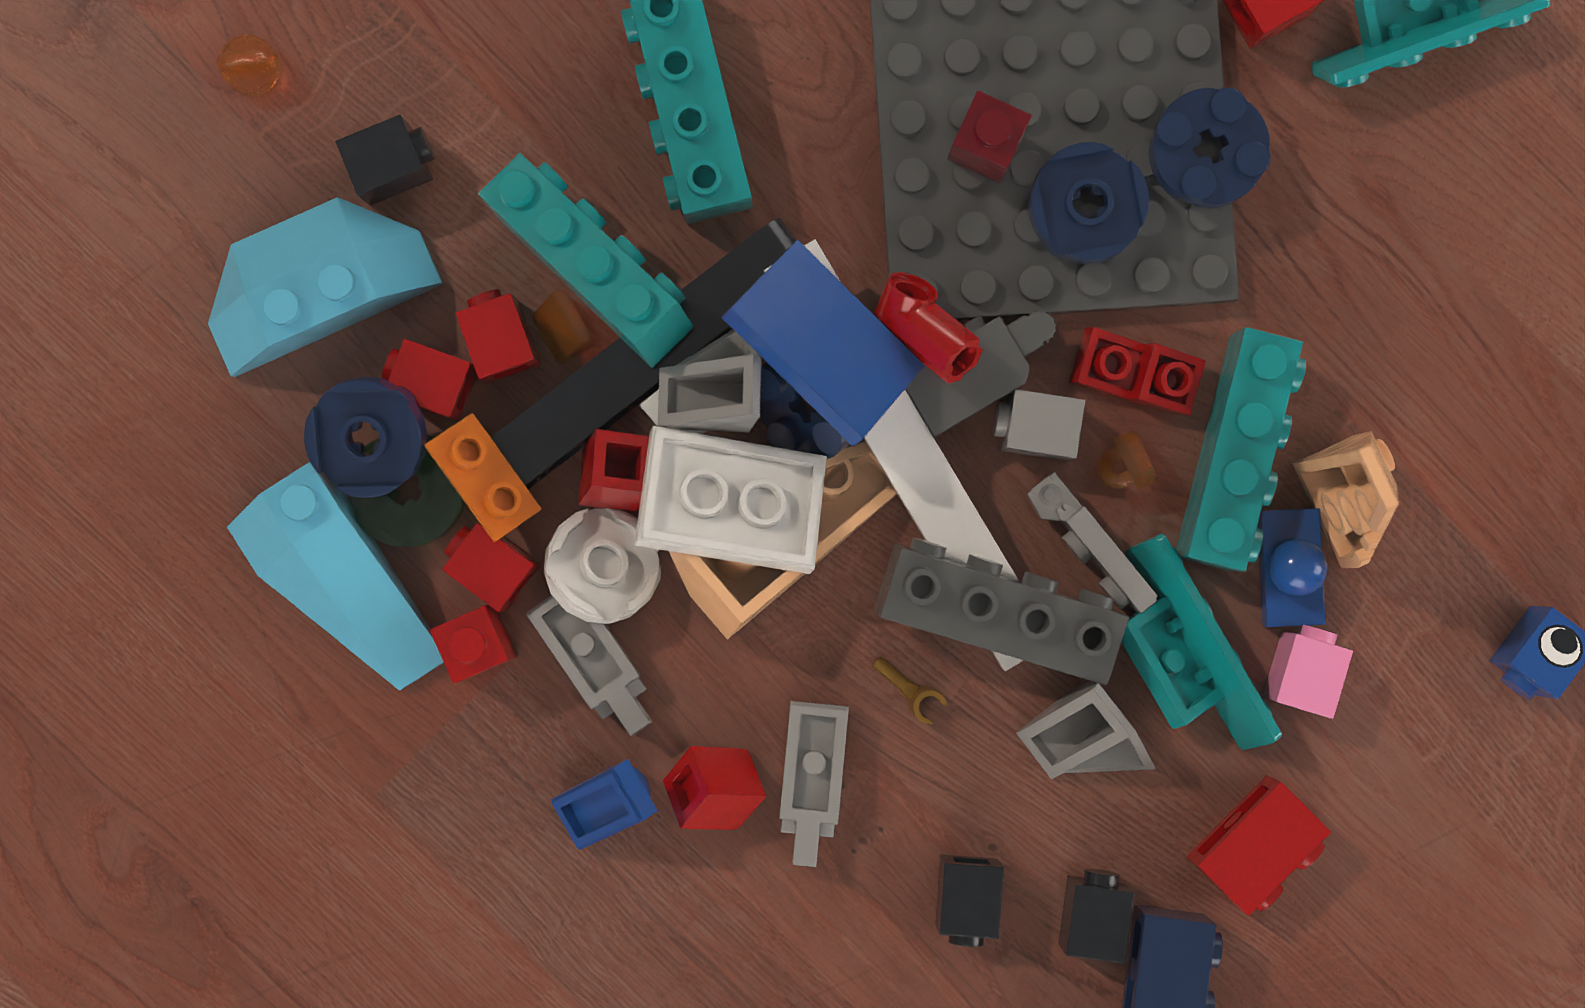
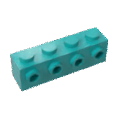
M630 0L631 7L621 9L620 11L629 44L637 42L641 44L645 63L634 65L643 100L653 97L655 100L659 119L648 121L657 156L666 153L669 156L673 175L662 177L670 210L682 209L687 225L753 208L752 196L703 1Z
M519 153L478 195L508 230L653 368L694 328L680 306L686 299L685 295L662 272L653 279L640 266L646 259L623 235H620L613 241L601 229L607 222L585 199L581 198L574 204L567 198L563 192L568 188V185L547 163L543 162L536 168Z
M1245 327L1230 335L1176 547L1182 559L1226 571L1246 572L1248 562L1254 563L1257 560L1263 542V529L1257 528L1262 505H1270L1277 486L1278 474L1271 471L1276 449L1282 450L1285 447L1292 426V417L1285 414L1290 393L1298 392L1305 375L1306 359L1299 358L1303 341Z

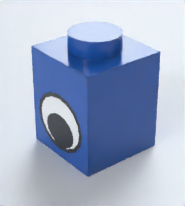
M1530 606L1489 661L1505 672L1501 681L1524 698L1532 700L1534 696L1558 700L1585 664V631L1553 607Z

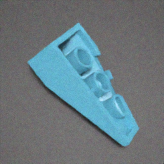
M309 462L260 493L227 528L257 576L394 687L402 690L444 663L431 635V628L346 494L334 488L337 484L330 481L323 472L319 474Z

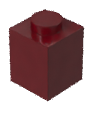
M977 90L953 142L947 160L1000 183L1012 161L1032 114Z

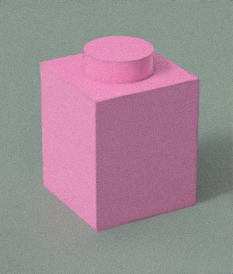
M1303 625L1300 634L1281 632L1262 698L1333 719L1353 651L1336 646L1335 642L1338 635L1319 628Z

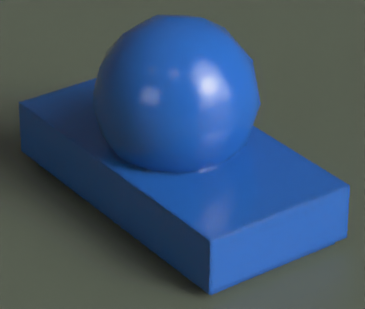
M1320 508L1261 511L1257 526L1263 529V542L1259 553L1262 626L1326 625L1323 582L1326 579L1328 564L1322 552Z
M629 759L608 767L605 771L565 790L551 799L554 809L579 850L642 822L658 811L650 798L651 789L648 778L638 768L633 767Z

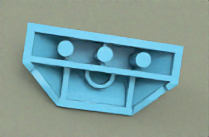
M337 197L231 244L208 326L230 376L236 377L443 285V281L419 230Z

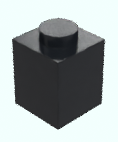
M401 114L335 141L356 194L369 206L433 180L427 166V162L435 160L430 143L422 127L413 130Z
M940 854L935 924L940 935H949V943L958 946L979 947L984 945V938L999 939L1004 867L998 858Z
M1085 869L1084 877L1067 875L1058 943L1066 956L1126 964L1135 892L1125 883L1119 882L1120 874L1100 869Z

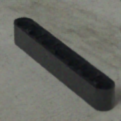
M776 218L763 226L681 290L686 299L680 306L694 328L653 368L619 338L491 437L528 490L585 447L596 429L607 430L659 389L660 368L677 365L733 330L722 317L764 274V270L773 265L797 240L780 218Z

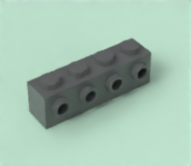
M913 537L910 547L894 543L874 607V611L879 617L1108 685L1129 619L1128 616L1112 609L1115 601L1114 598L1081 588L1078 598L1056 592L1059 585L1058 581L1025 571L1023 580L1019 581L1000 575L1003 568L1002 564L969 554L966 564L944 558L947 550L946 547Z

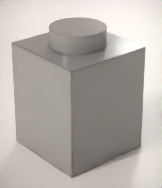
M1015 389L1009 394L1008 403L998 402L993 436L1002 437L1000 451L1063 461L1076 459L1085 400Z

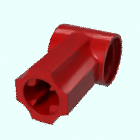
M905 272L890 274L873 315L923 364L947 384L961 381L963 376L977 365L983 349L979 346V338L935 303L938 292L931 283L921 277Z

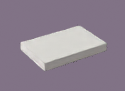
M653 426L649 435L634 545L810 574L815 569L827 456Z

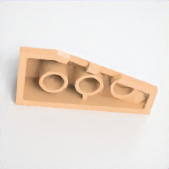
M866 441L845 448L836 456L826 459L815 565L897 495ZM669 551L689 596L727 640L805 574Z

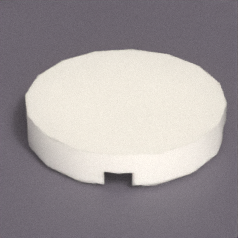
M585 509L575 512L558 526L545 550L544 575L551 595L566 612L586 622L610 624L630 618L652 598L661 579V566L659 567V557L657 554L659 549L634 545L638 518L618 509Z

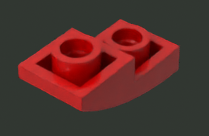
M1087 327L1084 329L1069 383L1141 405L1190 416L1206 360L1156 343L1144 344L1096 327Z

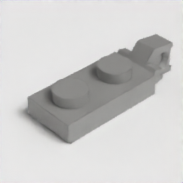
M1052 473L1044 478L1026 494L1039 519L1059 521L1066 528L1068 533L1061 539L1077 560L1084 565L1091 559L1105 576L1098 585L1106 596L1115 599L1114 605L1119 610L1128 605L1132 611L1142 613L1157 601V594L1086 507H1082L1056 473Z
M552 595L526 612L527 617L591 710L595 708L602 719H605L614 712L630 736L635 735L652 722L637 699L639 694L647 690L639 678L641 675L606 624L586 622L566 612Z
M790 701L779 819H782V833L795 834L793 865L816 867L819 836L833 837L835 824L838 825L849 706Z

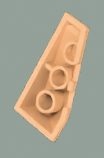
M1372 431L1353 435L1293 463L1313 509L1320 508V524L1341 568H1359L1369 563L1398 506L1397 484L1391 473L1395 469L1394 459L1387 445L1381 439L1376 440Z

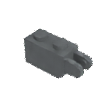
M1036 310L1034 313L1030 312L1028 317L1024 315L1005 326L1000 316L986 324L981 315L964 324V327L979 338V346L983 349L977 365L970 369L961 381L947 384L926 365L905 391L933 438L948 431L1026 383L1030 366L1025 358L1036 352L1040 347H1044V343L1047 344L1049 339H1053V334L1057 332L1055 330L1057 324L1054 323L1055 318L1050 316L1051 313L1047 314L1045 310L1042 312Z

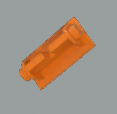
M473 413L424 445L494 543L542 510Z

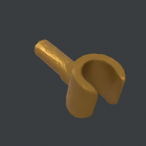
M882 656L872 666L908 699L907 704L910 712L920 722L933 724L930 719L919 711V704L925 697L934 696L947 707L945 697L937 689L930 685L918 686Z

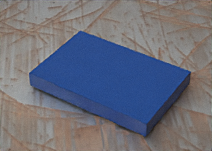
M798 239L722 317L852 446L856 445L868 434L925 366Z

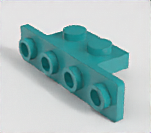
M1354 0L1362 44L1311 62L1312 74L1335 87L1355 86L1365 82L1372 71L1386 66L1399 68L1415 64L1423 59L1424 52L1441 46L1444 48H1454L1467 45L1477 39V33L1492 27L1510 28L1524 24L1531 19V13L1551 6L1550 0Z
M1161 533L1127 549L1125 554L1128 560L1157 594V601L1142 613L1136 612L1129 617L1121 643L1171 728L1175 729L1186 726L1214 705L1241 750L1272 744L1281 738L1282 733L1273 719L1270 707L1260 697L1243 668L1240 656L1231 648L1213 617L1210 605L1201 597L1183 566L1180 554L1171 546L1167 537Z

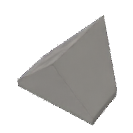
M733 329L677 365L660 368L658 427L749 433L760 417L761 356Z
M1084 679L1016 733L1051 779L1063 773L1157 770L1135 729L1101 685L1091 680Z

